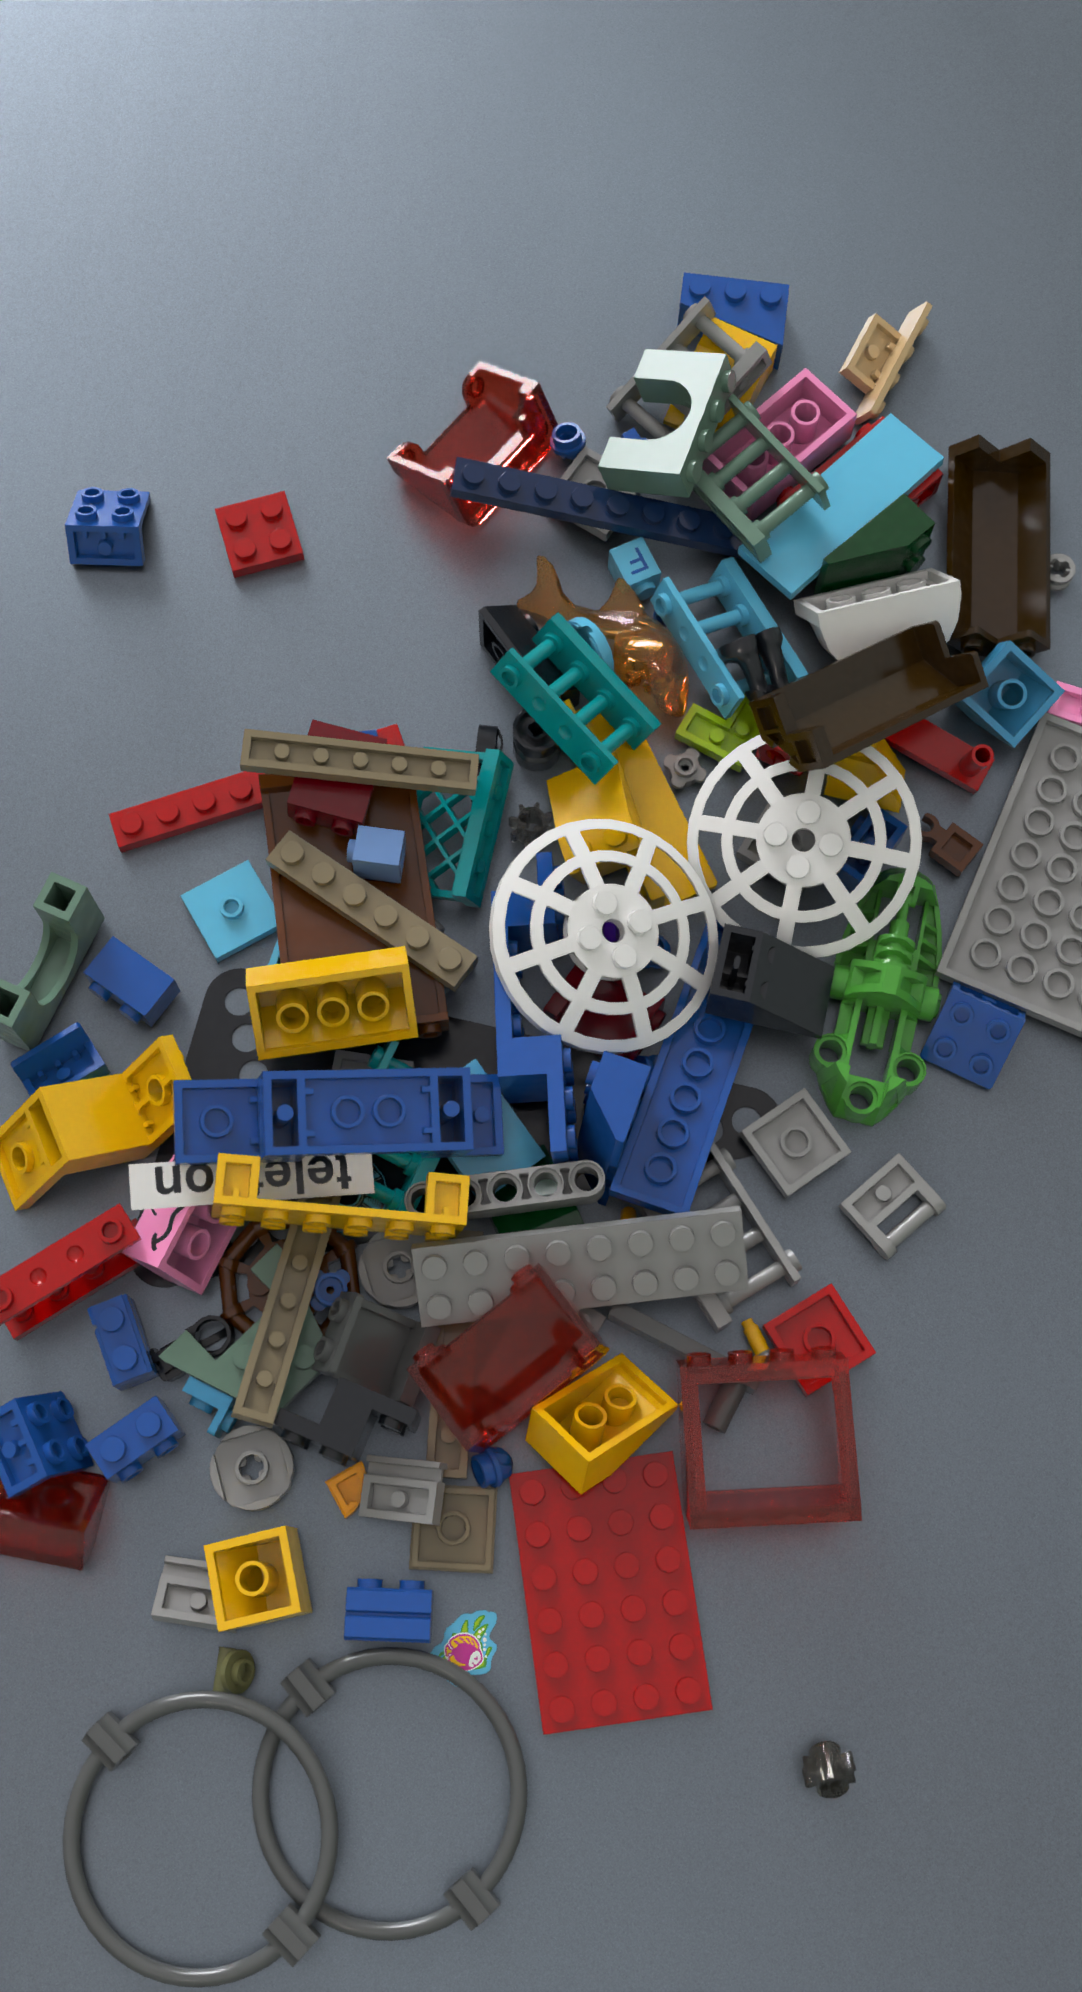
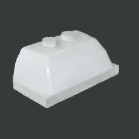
M928 568L795 599L794 608L796 615L810 622L821 646L838 661L911 626L935 620L940 623L947 643L959 618L962 595L960 580L933 568Z

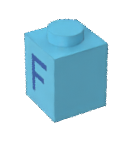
M643 537L609 550L608 569L625 602L628 603L636 599L641 601L650 598L660 584L661 571Z

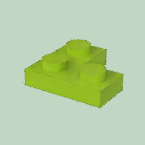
M744 694L745 698L733 715L727 719L693 703L676 730L674 739L720 762L735 748L760 735L749 706V700ZM738 760L730 768L740 773L743 766Z

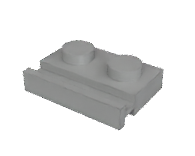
M367 1455L366 1461H369L368 1473L364 1474L358 1516L440 1526L445 1483L442 1481L444 1470H447V1463Z
M166 1555L163 1573L160 1576L151 1613L152 1619L218 1630L206 1561ZM237 1629L229 1630V1631H225V1632L236 1633V1632H237Z

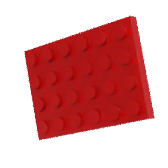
M673 1451L629 1457L613 1474L583 1494H580L554 1468L511 1474L509 1481L543 1735L713 1710Z

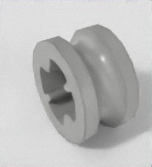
M1059 553L1050 555V572L1052 568L1056 571L1062 569L1064 574L1061 577L1059 574L1052 575L1050 573V590L1061 591L1069 586L1076 572V566L1069 556Z

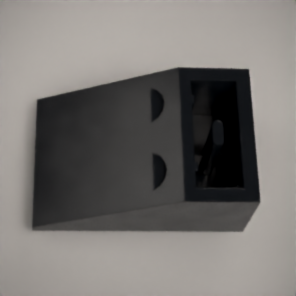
M725 923L705 1013L821 1039L835 967L765 932Z

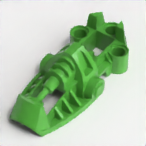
M890 868L880 872L872 888L858 903L857 906L869 923L878 917L881 897L893 899L903 881L905 868ZM919 871L908 897L896 914V919L890 922L888 934L879 935L877 940L873 939V936L848 951L836 954L833 966L835 970L829 998L841 1000L838 1018L833 1033L824 1034L821 1039L816 1040L809 1055V1064L816 1073L819 1089L832 1116L851 1123H860L871 1127L876 1125L898 1107L905 1096L916 1091L926 1076L924 1060L919 1055L911 1052L917 1019L931 1022L933 1018L937 1017L942 994L939 993L940 989L938 988L939 977L934 974L942 957V929L935 885L927 876ZM916 905L923 907L914 942L908 938L910 924L906 920L909 907L915 908ZM848 923L842 939L856 933L850 923ZM860 1012L866 1013L860 1045L866 1046V1049L874 1050V1048L883 1049L889 1019L895 1020L888 1050L890 1054L888 1063L884 1068L882 1082L849 1074L851 1068L849 1060ZM823 1048L832 1049L837 1054L838 1061H825L820 1056L819 1050ZM906 1067L913 1072L914 1081L909 1082L906 1079L900 1078L897 1074V1068ZM850 1095H862L868 1102V1108L858 1109L854 1107L850 1102Z

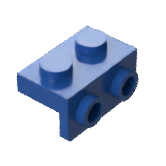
M79 1022L72 1024L13 1060L10 1064L30 1096L39 1087L102 1077L111 1073Z

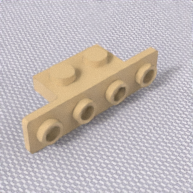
M928 301L907 314L899 331L894 329L877 313L867 319L839 372L865 393L856 411V425L868 419L874 420L883 411L886 402L883 401L886 394L899 381L900 374L898 372L902 364L913 354L915 348L912 345L916 337L925 330L929 323L927 316L932 305Z

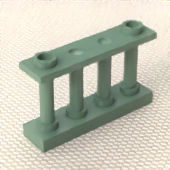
M733 393L728 397L734 417L714 433L712 449L709 453H706L704 460L744 427L756 440L718 472H711L707 475L702 469L701 478L698 483L694 484L693 491L751 554L762 563L772 554L767 542L770 538L769 533L811 498L824 511L829 508L830 503L826 494L829 487L818 472L815 471L811 474L759 420L761 417L758 411L749 401L743 404ZM765 451H768L778 464L740 496L736 497L734 495L729 498L723 492L725 490L724 485ZM790 474L801 488L761 521L756 519L752 523L746 516L748 513L747 508Z

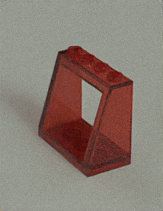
M815 1346L811 1347V1353L794 1354V1349L774 1348L770 1349L769 1355L753 1356V1351L733 1350L729 1351L728 1357L711 1358V1353L692 1352L686 1354L685 1360H676L683 1510L691 1530L862 1521L848 1359L842 1352H836V1347ZM832 1378L839 1484L705 1490L698 1384Z

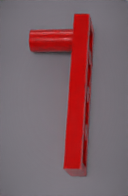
M926 719L885 738L890 747L971 794H975L978 791L995 760L994 752L990 746L979 744L972 747Z

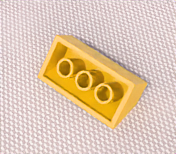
M405 946L246 968V991L258 1061L419 1037Z

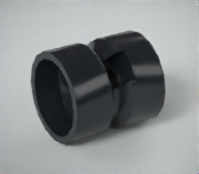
M525 709L516 716L513 723V754L517 763L533 772L551 768L558 762L561 748Z

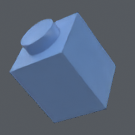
M358 825L356 840L349 839L347 847V862L353 864L354 874L362 879L401 883L407 850L405 831Z

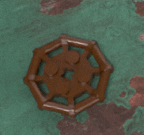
M256 1221L248 1223L220 1258L217 1265L223 1312L220 1317L227 1320L242 1334L255 1323L245 1314L255 1307L263 1313L270 1291L250 1269L276 1244L283 1249L285 1239L273 1242L268 1231L274 1230L261 1228V1222ZM286 1224L285 1229H289L290 1224ZM332 1228L327 1244L333 1247V1249L323 1256L320 1270L324 1273H329V1265L340 1261L341 1269L347 1271L350 1275L347 1292H357L360 1294L355 1249L358 1246L354 1239L349 1240ZM259 1238L265 1247L250 1266L239 1262L255 1240ZM235 1273L246 1275L248 1278L247 1287L250 1298L239 1303ZM331 1286L327 1287V1293H334V1288ZM309 1303V1307L313 1315L315 1316L318 1311L313 1309L311 1304ZM328 1316L321 1325L316 1320L323 1336H325L330 1322Z

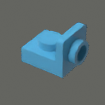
M189 1376L182 1390L192 1396L188 1404L210 1415L214 1407L218 1409L207 1433L220 1438L223 1432H231L238 1420L231 1417L236 1399Z

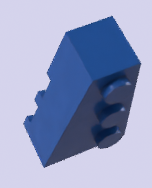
M684 272L677 326L683 321V316L687 309L694 303H699L705 296L710 300L716 312L715 318L777 345L773 368L778 370L783 348L789 284ZM700 332L697 336L701 338L704 333Z

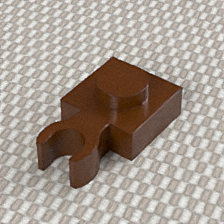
M926 813L922 821L930 826L931 831L925 832L921 830L922 842L933 845L928 856L959 877L984 844L954 822L945 830L940 826L935 816Z

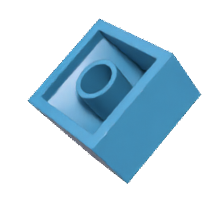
M1011 640L998 643L981 662L989 687L955 703V705L977 725L1010 747L1015 748L1065 690Z

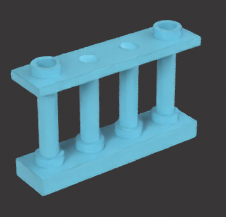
M734 557L721 560L708 583L678 592L670 577H665L650 599L655 612L665 623L709 693L712 703L717 706L724 719L730 718L745 698V692L750 690L746 678L738 681L734 680L725 666L727 663H723L706 634L735 625L741 635L745 637L772 627H778ZM714 596L718 597L727 612L697 622L687 605ZM782 633L781 650L789 683L809 673ZM759 655L767 685H772L763 659Z

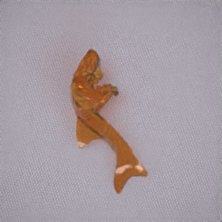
M538 555L537 584L532 592L518 599L517 607L539 614L547 619H550L558 612L566 621L577 616L589 619L597 625L606 639L615 641L613 653L614 672L628 688L639 686L641 680L645 679L646 681L642 685L644 692L652 696L658 708L669 716L675 718L682 717L687 709L689 693V671L684 653L671 632L657 620L648 616L637 593L626 580L622 578L617 579L609 600L599 610L574 605L563 593L554 566L545 556Z

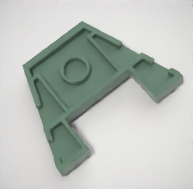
M278 1244L270 1249L250 1269L269 1290L282 1252V1248ZM309 1306L276 1417L280 1408L285 1409L321 1374L312 1370L315 1362L314 1350L323 1334ZM261 1318L217 1360L187 1330L162 1352L159 1357L166 1364L236 1399Z

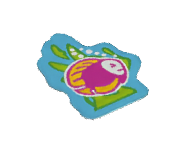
M480 1610L472 1614L464 1613L460 1615L446 1629L443 1641L434 1647L431 1654L456 1664L471 1675L486 1674L490 1671L491 1660L497 1650V1645L490 1640V1633L496 1624L497 1614Z

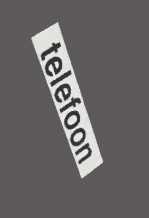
M372 1154L305 1156L300 1162L260 1163L257 1198L287 1200L375 1193ZM175 1161L128 1164L131 1210L213 1204L217 1164L175 1165Z

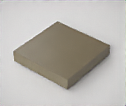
M445 1485L440 1526L412 1523L409 1569L493 1574L498 1488Z

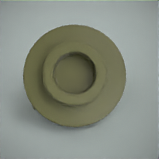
M219 1646L213 1691L241 1694L248 1689L255 1675L253 1657L246 1650Z

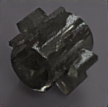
M536 802L534 807L527 808L520 804L518 817H509V826L515 829L510 834L511 842L519 840L525 848L545 832L554 829V827L548 825L553 821V813L547 812L544 814L538 802ZM530 824L537 825L534 826L533 831L527 830L530 827Z
M819 1742L810 1748L809 1756L802 1757L804 1765L802 1773L806 1788L816 1786L817 1793L821 1797L830 1799L840 1797L849 1790V1783L856 1782L854 1775L856 1766L852 1752L846 1751L842 1753L839 1744L835 1742Z

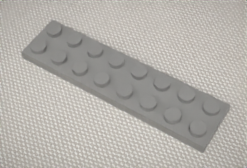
M740 1206L415 1243L411 1246L421 1328L749 1289Z

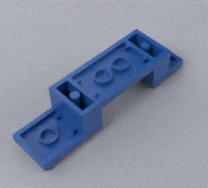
M552 851L538 852L536 854L537 881L539 886H542L548 876L560 866H554ZM562 880L553 892L565 897L564 882ZM491 891V907L496 891ZM515 893L510 895L505 921L506 945L509 957L532 950L530 918L534 901ZM548 907L545 910L543 923L545 944L563 939V923L565 918L563 914ZM493 962L497 1072L503 1097L508 1104L548 1101L550 1152L553 1164L579 1161L575 1125H569L577 1123L576 1101L573 1092L575 1075L571 1048L563 1047L561 1034L525 1037V1030L522 1028V1014L506 994ZM523 971L516 972L519 982L520 979H523Z
M470 1067L262 1071L258 1079L173 1081L175 1165L217 1164L218 1153L260 1156V1163L300 1162L305 1156L421 1153V1158L504 1155L502 1099L498 1074H470Z

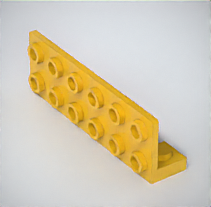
M570 699L563 701L574 714L580 710L575 711ZM598 714L585 725L600 742L615 731L601 714ZM647 740L635 750L627 742H624L615 752L619 758L643 829L665 840L688 861V822ZM698 844L700 865L706 884L710 890L717 887V880ZM656 847L650 865L658 869L669 880L681 901L696 897L697 894L693 885L681 868L665 852ZM627 866L625 868L629 874L631 867ZM645 876L639 894L649 903L652 910L669 905L670 902L661 888L651 878Z
M218 1153L211 1217L219 1218V1224L243 1226L244 1221L261 1222V1228L284 1230L286 1224L302 1225V1231L308 1233H326L327 1227L344 1229L343 1234L352 1237L368 1236V1231L384 1232V1238L390 1240H408L409 1235L425 1236V1242L456 1238L467 1225L469 1175L428 1172L426 1175L424 1213L259 1199L257 1198L261 1157Z

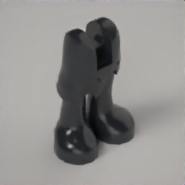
M772 627L757 634H750L716 650L723 663H737L742 669L750 690L745 692L749 702L789 684L781 650L783 636L780 627ZM759 655L763 659L772 685H767Z

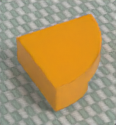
M362 1460L325 1481L345 1519L349 1518L360 1507L364 1474H367Z

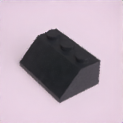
M517 605L485 606L478 610L480 645L495 665L512 647L521 657H524L537 647L531 639L538 633V626L534 619L528 613L524 615ZM548 657L533 669L548 686L563 675ZM572 686L559 698L562 701L570 699L573 707L579 705L580 691L575 686Z

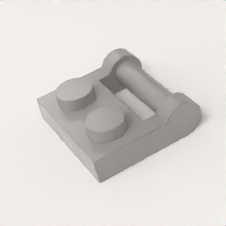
M898 1153L838 1207L872 1243L878 1254L884 1259L889 1260L897 1253L896 1247L932 1215H940L946 1209V1204L904 1157ZM915 1193L922 1203L885 1235L877 1226Z

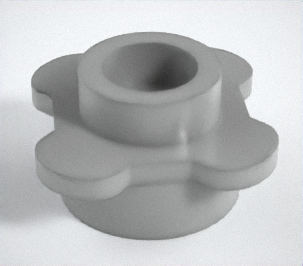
M688 748L682 754L676 756L669 754L665 757L664 767L669 769V776L673 787L681 789L705 780L706 770L700 766L698 761L699 752L696 749ZM687 766L689 769L687 771H683L681 767Z

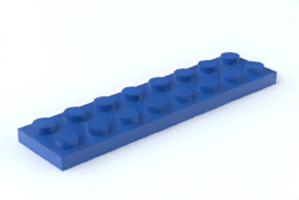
M717 921L718 944H720L724 928ZM707 923L691 967L704 975L707 966L709 950ZM684 983L672 1019L681 1013L697 991L687 983ZM709 991L698 1010L686 1024L664 1039L609 1190V1196L661 1214L689 1212L754 1025L706 1014L705 1009Z

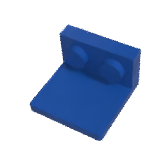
M88 487L78 490L65 523L70 564L143 566L145 552L142 524L150 502V493L138 491L134 488L112 491L102 490L98 487Z
M954 981L948 991L944 1006L921 1050L920 1057L982 1087L991 1089L1025 1023L1026 1012Z
M62 1391L14 1398L0 1407V1479L8 1498L20 1496L51 1477L87 1470L94 1465L90 1452L85 1446L88 1442L81 1435L75 1421L73 1407Z

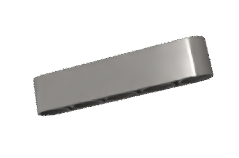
M581 1160L469 1175V1190L476 1194V1199L474 1203L468 1206L467 1220L597 1202L605 1191L604 1171L598 1163L591 1160ZM585 1173L592 1174L598 1179V1184L593 1190L583 1191L575 1184L577 1178ZM543 1179H551L558 1185L556 1192L550 1196L539 1195L535 1191V1187ZM426 1181L415 1183L408 1188L404 1198L408 1212H418L414 1209V1203L419 1196L425 1195ZM503 1184H510L517 1189L515 1197L507 1202L499 1201L495 1197L496 1189Z

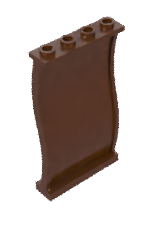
M274 774L258 775L268 854L272 852L290 830L353 872V864L347 862V847L349 839L356 840V835L344 837L335 834L328 827L317 824L313 827H307L296 823L287 813V800L294 777ZM375 785L364 826L405 831L407 850L401 883L363 880L436 928L417 792L413 789ZM270 867L280 963L389 948ZM408 961L418 1036L422 1039L438 1037L442 1035V1031L449 1030L444 985ZM360 1046L349 1047V1048H342V1049H353V1048H358V1047H360Z

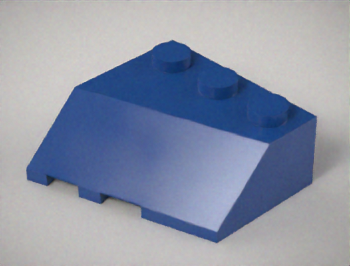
M607 1051L603 1052L600 1062L593 1060L585 1081V1097L583 1100L586 1108L578 1136L579 1161L591 1160L598 1163L604 1171L605 1191L597 1201L598 1204L604 1206L607 1204L612 1181L646 1091L651 1069L648 1065ZM585 1173L591 1190H593L598 1184V1179L592 1174Z

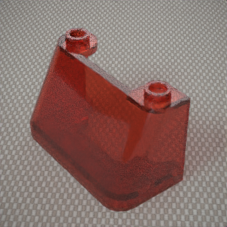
M481 361L467 374L462 384V395L467 407L424 452L418 444L407 441L400 444L387 457L393 471L400 478L456 520L472 527L484 522L497 506L450 497L456 457L530 472L551 450L550 438L553 429L558 425L539 382Z
M539 1263L534 1267L528 1264L521 1268L511 1278L514 1284L509 1290L511 1293L449 1344L435 1347L433 1343H430L421 1348L413 1356L415 1363L406 1369L467 1452L480 1453L486 1448L493 1446L526 1420L531 1414L532 1407L571 1384L610 1350L597 1331Z

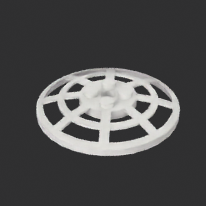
M758 735L741 744L723 758L702 785L695 799L688 823V862L702 880L712 902L715 918L723 928L725 923L741 927L721 908V906L735 896L741 894L746 901L759 911L780 919L776 938L789 945L792 943L795 922H819L843 913L856 933L845 939L825 945L793 947L815 958L829 957L848 951L869 940L883 929L901 909L914 885L920 865L922 848L920 816L914 797L898 770L884 755L872 746L859 752L875 762L887 776L867 788L851 772L833 764L824 769L809 771L805 793L783 797L772 781V778L797 770L789 764V760L764 769L752 753L753 750L766 744L761 739V736ZM739 760L751 779L734 796L725 818L702 815L706 801L715 784L728 768ZM828 774L843 781L857 795L837 807L830 800L820 796L824 775ZM758 788L770 805L761 818L760 823L737 820L744 802ZM897 789L903 801L909 821V853L886 848V826L877 801ZM865 808L870 813L874 827V845L851 841V832L847 820ZM699 830L722 834V857L731 880L714 893H711L707 886L700 865L698 849ZM800 830H808L815 837L814 846L805 852L798 851L792 845L793 835ZM733 836L756 839L760 860L742 873H740L734 857ZM853 857L871 861L863 880L849 894L837 876L846 863L847 858ZM883 864L905 868L903 881L892 901L877 918L869 923L856 903L872 888L881 872ZM769 873L777 881L786 885L782 907L766 901L754 892L750 886ZM824 884L836 902L816 910H798L802 888H811Z
M585 819L569 822L545 832L528 844L510 863L498 884L491 907L489 921L490 950L496 973L506 994L518 1011L536 1029L546 1035L561 1034L563 1044L576 1050L603 1054L604 1051L613 1054H623L649 1047L668 1038L685 1025L698 1010L710 989L719 947L717 921L710 897L702 880L690 863L672 845L656 834L634 824L612 819ZM612 829L630 833L642 839L636 856L613 850L590 852L580 831ZM565 837L574 857L557 867L544 881L542 886L519 878L524 867L540 850L553 841ZM656 847L665 852L681 868L693 885L697 897L681 901L669 880L658 869L650 865ZM614 862L631 867L625 885L604 884L596 863ZM578 868L581 869L589 890L582 893L574 901L553 892L564 877ZM645 876L651 878L661 888L670 902L669 905L652 910L649 903L639 894ZM515 893L534 901L530 918L532 950L509 957L506 945L505 921L510 895ZM546 907L565 915L563 939L549 944H545L543 929ZM699 912H704L708 929L709 950L704 975L686 964L690 945L687 916ZM672 920L677 921L679 940L676 956L658 946L659 924ZM605 922H611L618 927L620 937L617 942H610L603 936L602 927ZM569 954L573 962L585 972L577 990L562 978L551 960ZM652 961L669 971V973L657 988L643 996L637 972L641 971ZM539 965L541 972L550 985L563 998L570 1001L560 1023L548 1017L531 1000L521 986L516 972ZM679 978L697 990L692 1000L678 1016L665 1026L652 1032L647 1008L666 996ZM600 980H622L628 1001L606 1002L591 997ZM585 1010L603 1015L631 1014L636 1037L621 1040H604L584 1036L574 1032Z

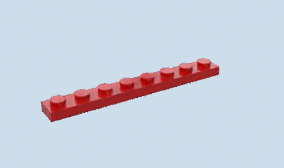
M397 723L377 729L378 737L387 739V744L405 746ZM240 772L108 814L121 853L262 809L258 775L265 773Z

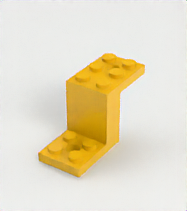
M173 1034L158 1037L123 1073L39 1087L0 1127V1173L15 1211L30 1208L64 1175L145 1159L174 1133L173 1081L192 1079L186 1067L184 1056L179 1050Z

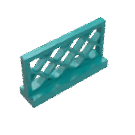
M423 747L479 754V763H482L477 776L475 796H469L473 802L471 811L461 819H458L452 807L467 795L453 794L446 800L443 793L435 792L442 804L425 816L421 810L422 803L433 792L416 790L421 829L423 830L426 827L433 839L424 846L425 857L436 848H439L446 859L433 870L428 871L431 898L462 902L466 906L481 908L514 762L498 749L486 748L485 752ZM447 811L454 824L440 835H437L431 823ZM460 831L464 838L462 848L450 856L443 843ZM451 868L455 874L452 891L439 889L435 879Z

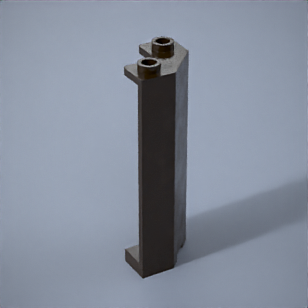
M976 435L948 447L947 575L960 580L962 595L958 622L947 643L961 653L976 651L979 656L987 657L998 643L1011 640L1029 658L1034 657L1036 653L1050 649V452L1032 438L999 450L981 435Z
M935 620L911 626L749 702L761 739L772 749L779 746L790 756L789 764L798 772L827 768L989 687L978 653L971 651L950 656L940 623Z

